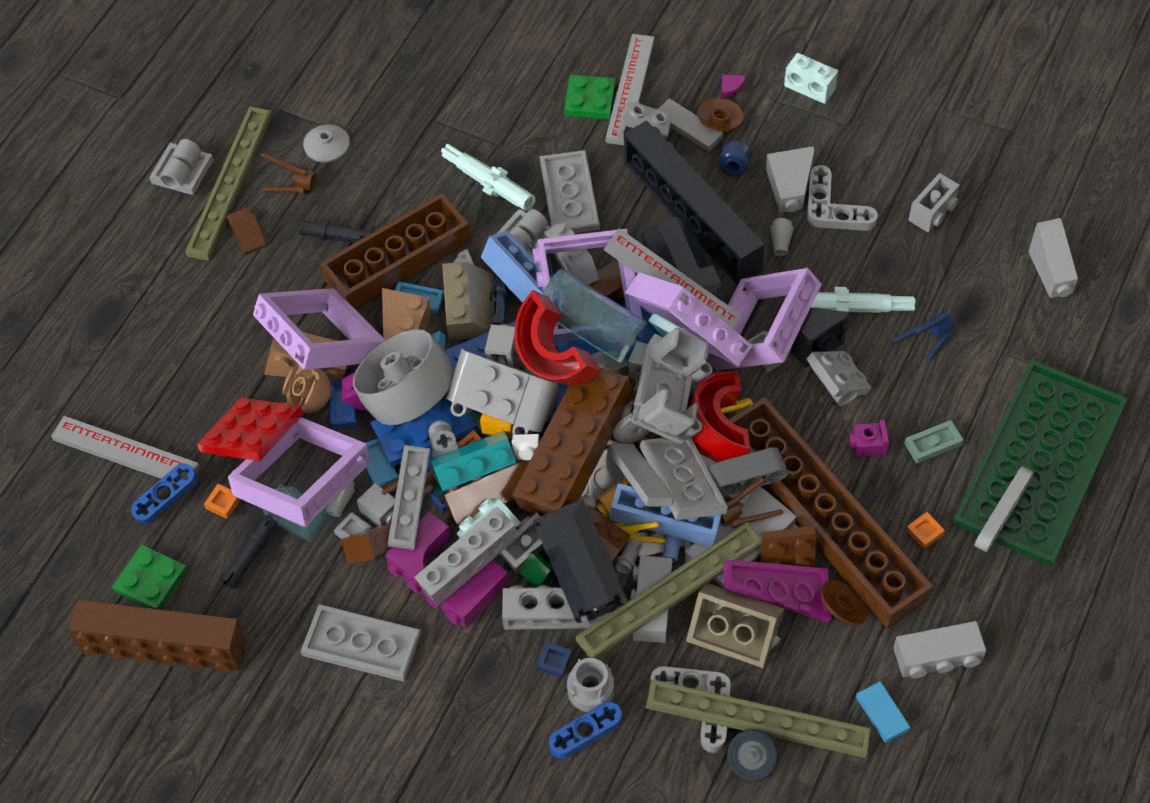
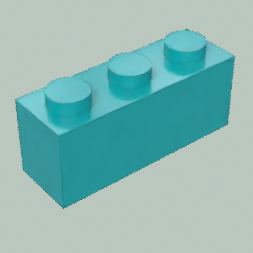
M504 431L430 459L442 491L517 463Z

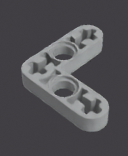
M823 165L813 167L809 178L807 212L809 224L820 228L872 230L877 223V211L869 206L830 204L831 170ZM818 175L823 176L822 184H818ZM815 193H823L826 197L819 200L814 198L813 195ZM817 208H821V217H816ZM844 213L849 218L847 220H839L836 215ZM864 216H867L869 221L864 220Z
M658 667L651 674V680L659 681L661 676H666V682L675 684V677H679L678 685L683 686V681L686 678H694L698 682V686L695 689L715 693L714 686L716 682H721L720 695L730 697V679L724 673ZM702 721L700 738L702 747L711 753L722 750L726 742L727 727ZM711 726H717L716 737L718 739L714 744L710 743L708 738L711 736Z

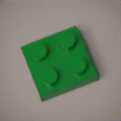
M570 75L564 116L610 119L615 78Z
M141 545L112 588L114 592L149 609L161 610L187 572L186 565Z

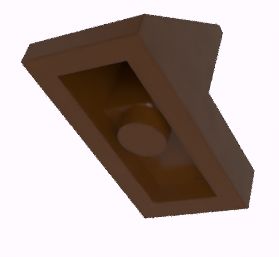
M249 207L226 215L244 256L267 247L255 215L251 213Z
M391 522L341 538L348 564L373 560L375 556L387 553L392 548L388 546Z

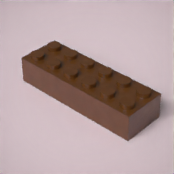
M441 193L321 262L323 279L330 288H334L356 309L382 294V288H392L398 284V281H404L470 242L469 223L444 194Z
M601 368L603 372L594 379L578 385H569L512 494L521 509L534 514L537 512L540 516H544L579 501L613 434L616 424H618L634 393L627 376Z
M77 600L68 629L81 652L88 656L96 657L98 654L109 655V657L117 660L134 658L142 663L158 661L168 666L183 664L193 669L208 667L223 673H228L230 670H240L246 646V639L237 619Z

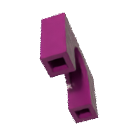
M429 511L419 521L415 549L392 547L385 554L388 563L387 569L395 577L401 576L406 580V584L413 592H421L426 596L427 602L433 608L442 609L446 617L453 624L457 625L459 623L466 629L509 585L508 573L491 560L437 606L415 579V576L427 567L429 560L450 539L449 527Z

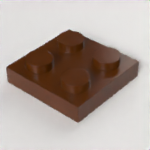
M814 526L761 532V563L815 568L816 531Z

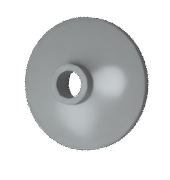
M321 125L312 129L306 135L303 145L308 157L317 162L326 163L343 157L349 149L350 140L347 132L341 127Z

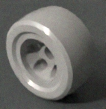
M419 329L408 330L387 339L366 356L355 372L353 387L364 407L379 422L386 425L403 424L422 416L443 398L450 387L454 366L443 347L431 334Z

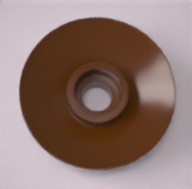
M722 98L704 101L699 106L697 112L699 121L705 127L719 132L737 129L742 124L744 118L742 109L736 103Z
M835 580L828 581L822 586L821 598L823 603L836 618L850 625H861L868 618V608L850 586Z

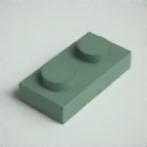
M949 420L905 438L904 444L917 464L962 446L964 440L953 422Z

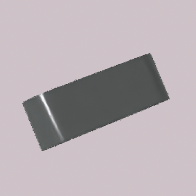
M774 447L721 461L708 468L722 497L742 492L760 478L765 479V482L760 485L763 486L780 481L788 475V470L778 448Z

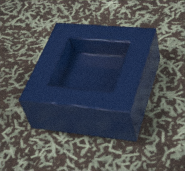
M546 642L537 664V670L563 678L572 656V650Z

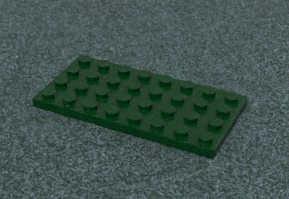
M1031 359L956 512L952 524L979 535L1020 467L1024 466L1034 471V475L994 542L1052 567L1128 398Z

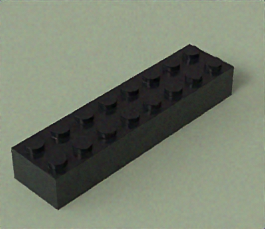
M646 120L625 132L624 164L674 217H680L682 222H684V219L689 220L699 244L728 276L739 285L741 279L755 277L762 273L765 243L761 236L755 234L749 228L748 223L737 216L729 203H725L719 197L717 190L705 182L701 173L696 172L690 166L688 160L679 155L674 145L669 141L667 142L661 136L659 129L655 126L653 127Z

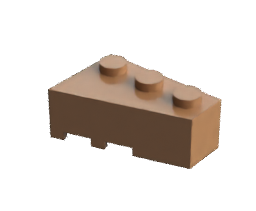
M382 288L383 338L385 340L408 330H427L432 315L429 297Z
M302 332L312 343L336 341ZM274 338L264 375L287 377L293 368L299 369L301 366ZM346 366L321 369L328 375L330 381H338L343 378Z

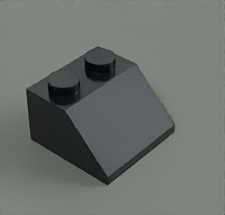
M810 307L790 351L805 367H808L810 363L807 361V358L812 352H831L845 343L849 314L845 311Z

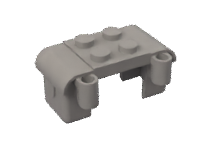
M680 328L673 329L665 337L655 334L650 339L642 364L632 423L678 444H681L682 440L690 439L701 431L702 424L696 418L698 405L695 403L687 410L686 408L691 382L697 384L712 373V366L706 361L709 349L707 341Z
M462 348L446 398L453 401L451 412L455 416L468 415L473 409L514 424L513 435H524L521 432L522 427L525 429V434H533L534 431L542 432L544 424L550 421L560 386L557 382L536 377L531 373L470 353Z

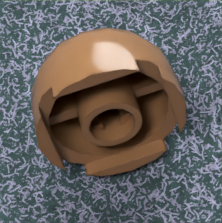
M302 367L299 369L293 368L289 372L283 386V394L287 395V402L284 401V403L300 405L304 414L320 411L331 396V382L328 375L321 368L303 370Z

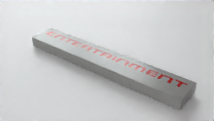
M632 34L606 135V143L624 145V137L617 135L621 114L628 100L640 102L654 45V37Z
M618 228L603 249L637 274L640 272L684 287L732 329H734L742 316L620 228ZM682 294L679 301L684 302L687 296Z
M63 416L51 436L56 442L160 479L182 463L189 464L196 472L200 468L197 462ZM185 472L181 473L182 479L188 480V475Z

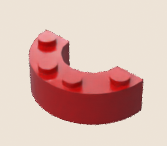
M532 290L520 307L514 331L516 349L524 365L534 374L563 385H578L597 377L603 371L589 352L574 346L565 352L559 353L554 345L553 332L562 314L548 296Z
M718 372L707 376L698 385L687 407L688 409L695 403L698 405L696 418L702 424L701 431L691 437L693 442L703 453L717 461V463L746 455L750 451L747 429L738 427L730 422L721 410L723 407L734 405L741 393L738 372Z

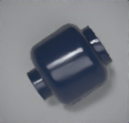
M730 141L722 147L719 164L725 173L736 176L747 171L751 159V151L748 145L741 141Z

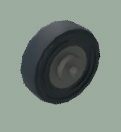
M745 730L737 734L730 742L728 762L731 769L740 778L748 781H759L768 777L776 768L778 748L774 740L767 733L760 730Z

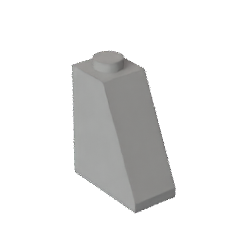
M813 146L767 154L766 171L779 213L803 209L813 165Z
M1057 218L1037 223L1029 254L1049 297H1066L1074 292L1078 277L1062 220Z

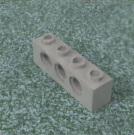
M496 507L417 574L415 579L423 591L439 606L520 537L511 520Z
M543 585L537 588L512 586L508 589H503L502 620L504 630L589 628L610 614L608 613L591 621H588L587 617L584 616L581 617V623H576L562 588H551L550 586ZM530 603L537 605L533 609L525 608ZM555 603H560L564 605L559 609L551 607Z

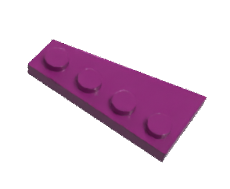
M728 559L723 563L724 589L826 623L832 620L831 612L827 609L821 598V588L829 581L828 569Z

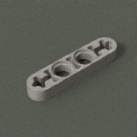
M1024 466L1020 467L979 534L974 545L975 547L988 552L1029 485L1034 471Z

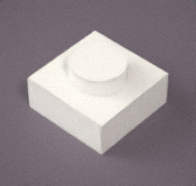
M539 434L513 435L512 446L515 460H531L540 442Z

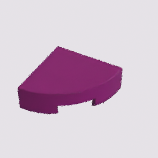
M722 75V98L730 97L733 93L742 89L745 83V75Z

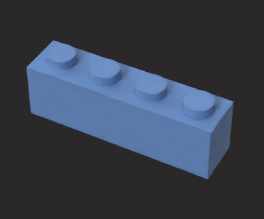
M508 230L489 236L481 258L521 302H524L532 290L543 294V288L538 287L536 272H540L539 263H534L533 257ZM550 276L554 305L561 311L568 294Z
M618 483L609 519L628 525L658 522V527L647 530L711 547L715 540L721 514L676 520L669 506H646L633 487Z

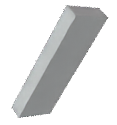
M668 99L658 108L672 114L670 128L708 152L723 138V132L705 127L699 121L698 116L671 99Z

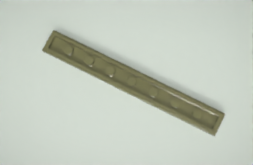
M249 106L185 252L188 257L210 261L226 224V215H229L271 120V110Z
M748 522L577 635V643L589 658L596 659L722 574L723 563L726 559L741 561L759 549L760 536Z
M654 679L651 680L646 703L647 709L744 731L760 730L771 737L864 758L867 756L871 728Z

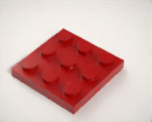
M240 398L220 418L217 424L205 434L197 445L200 452L261 461L304 413L300 405Z

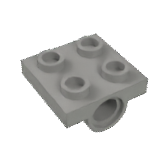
M187 139L180 140L178 145L169 143L150 175V181L155 185L194 195L213 162L212 154L202 152L196 143Z
M518 209L498 233L508 230L532 256L528 244L532 242L536 249L537 240L545 239L544 231L552 227L548 225L546 218L537 210L530 209L526 213Z
M845 351L812 352L807 358L811 368L839 406L849 404L858 395H866L872 389L866 381L865 375L857 369L852 362L851 356Z

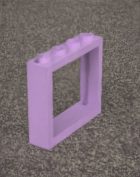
M621 229L628 234L627 229ZM617 230L538 239L536 249H533L534 263H539L540 272H536L538 287L543 288V294L548 296L554 303L546 254L606 247ZM618 260L629 321L558 329V324L556 323L553 332L554 342L641 331L643 326L641 307L625 294V291L635 278L634 271Z
M808 268L741 279L728 304L729 307L742 315L734 327L738 334H741L757 300L787 296L764 342L751 344L753 346L739 366L712 356H708L707 360L716 370L784 362L822 284Z
M639 272L625 291L626 295L649 314L653 315V313H656L692 335L707 341L709 344V356L739 366L753 346L682 286ZM682 294L687 296L684 302L679 301Z
M334 288L261 293L258 295L256 305L254 306L253 316L303 370L361 364L371 351L386 341ZM323 312L349 340L312 343L286 315Z
M300 417L261 461L246 459L228 476L233 496L306 527L370 464V458L366 443ZM299 438L342 455L299 499L254 481Z

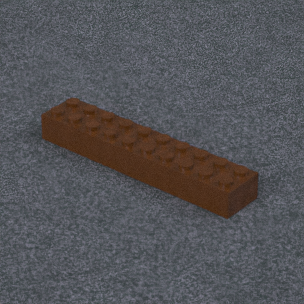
M765 397L729 419L736 426L747 429L750 443L748 454L773 447L779 449L788 470V475L780 481L763 486L776 500L797 516L795 523L799 527L814 526L818 550L887 629L929 601L933 585Z

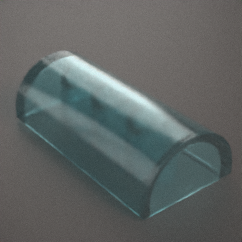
M563 269L556 272L542 292V294L552 300L562 314L557 322L559 325L619 363L623 362L648 326V322Z

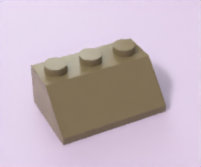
M468 262L442 264L446 325L449 341L473 339L488 333L491 320L492 302L490 301V292L493 289V273Z
M707 583L699 591L686 641L763 668L777 636L784 609Z

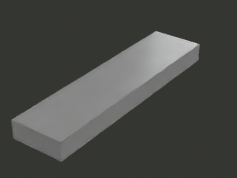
M610 444L608 453L645 505L671 506L672 495L635 445Z
M404 445L388 539L389 547L415 549L430 448Z

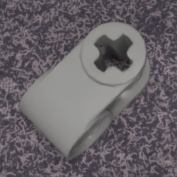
M437 420L430 425L428 430L433 458L458 449L456 438L448 422Z

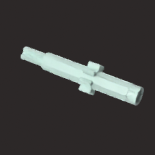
M446 144V147L441 149L444 158L454 163L457 168L485 186L482 191L488 195H495L496 197L500 195L525 211L531 209L534 205L535 196L506 177L508 172L501 167L498 169L494 166L490 168L467 153H462L450 144Z
M835 287L833 293L818 292L811 308L877 313L890 312V310L914 311L915 298L878 293H849L847 287Z

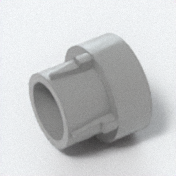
M595 658L578 659L567 679L568 697L576 708L589 712L603 703L611 702L614 695V679L608 664L604 665L603 662ZM587 683H595L597 685L592 688L584 687Z

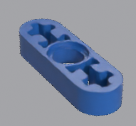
M186 463L174 467L133 503L131 507L133 517L143 524L153 522L196 484L198 480L197 472ZM185 472L189 477L186 481L183 480L181 477V473ZM172 480L179 486L178 489L170 483ZM165 487L170 488V496L165 500H160L158 497L159 491ZM153 498L159 505L156 507L150 499ZM143 506H145L149 512L147 515L142 514V511L140 510Z
M613 702L603 703L555 731L549 738L551 754L559 759L568 758L617 729L622 721L620 707ZM607 711L609 714L615 713L614 720L610 721L608 718L603 720L604 713ZM597 722H600L601 729H598ZM583 724H589L593 727L594 731L590 736L584 737L578 733V728ZM570 732H573L574 738L577 741V743H574L573 738L571 739ZM560 739L562 742L568 741L566 743L567 748L557 747V740Z

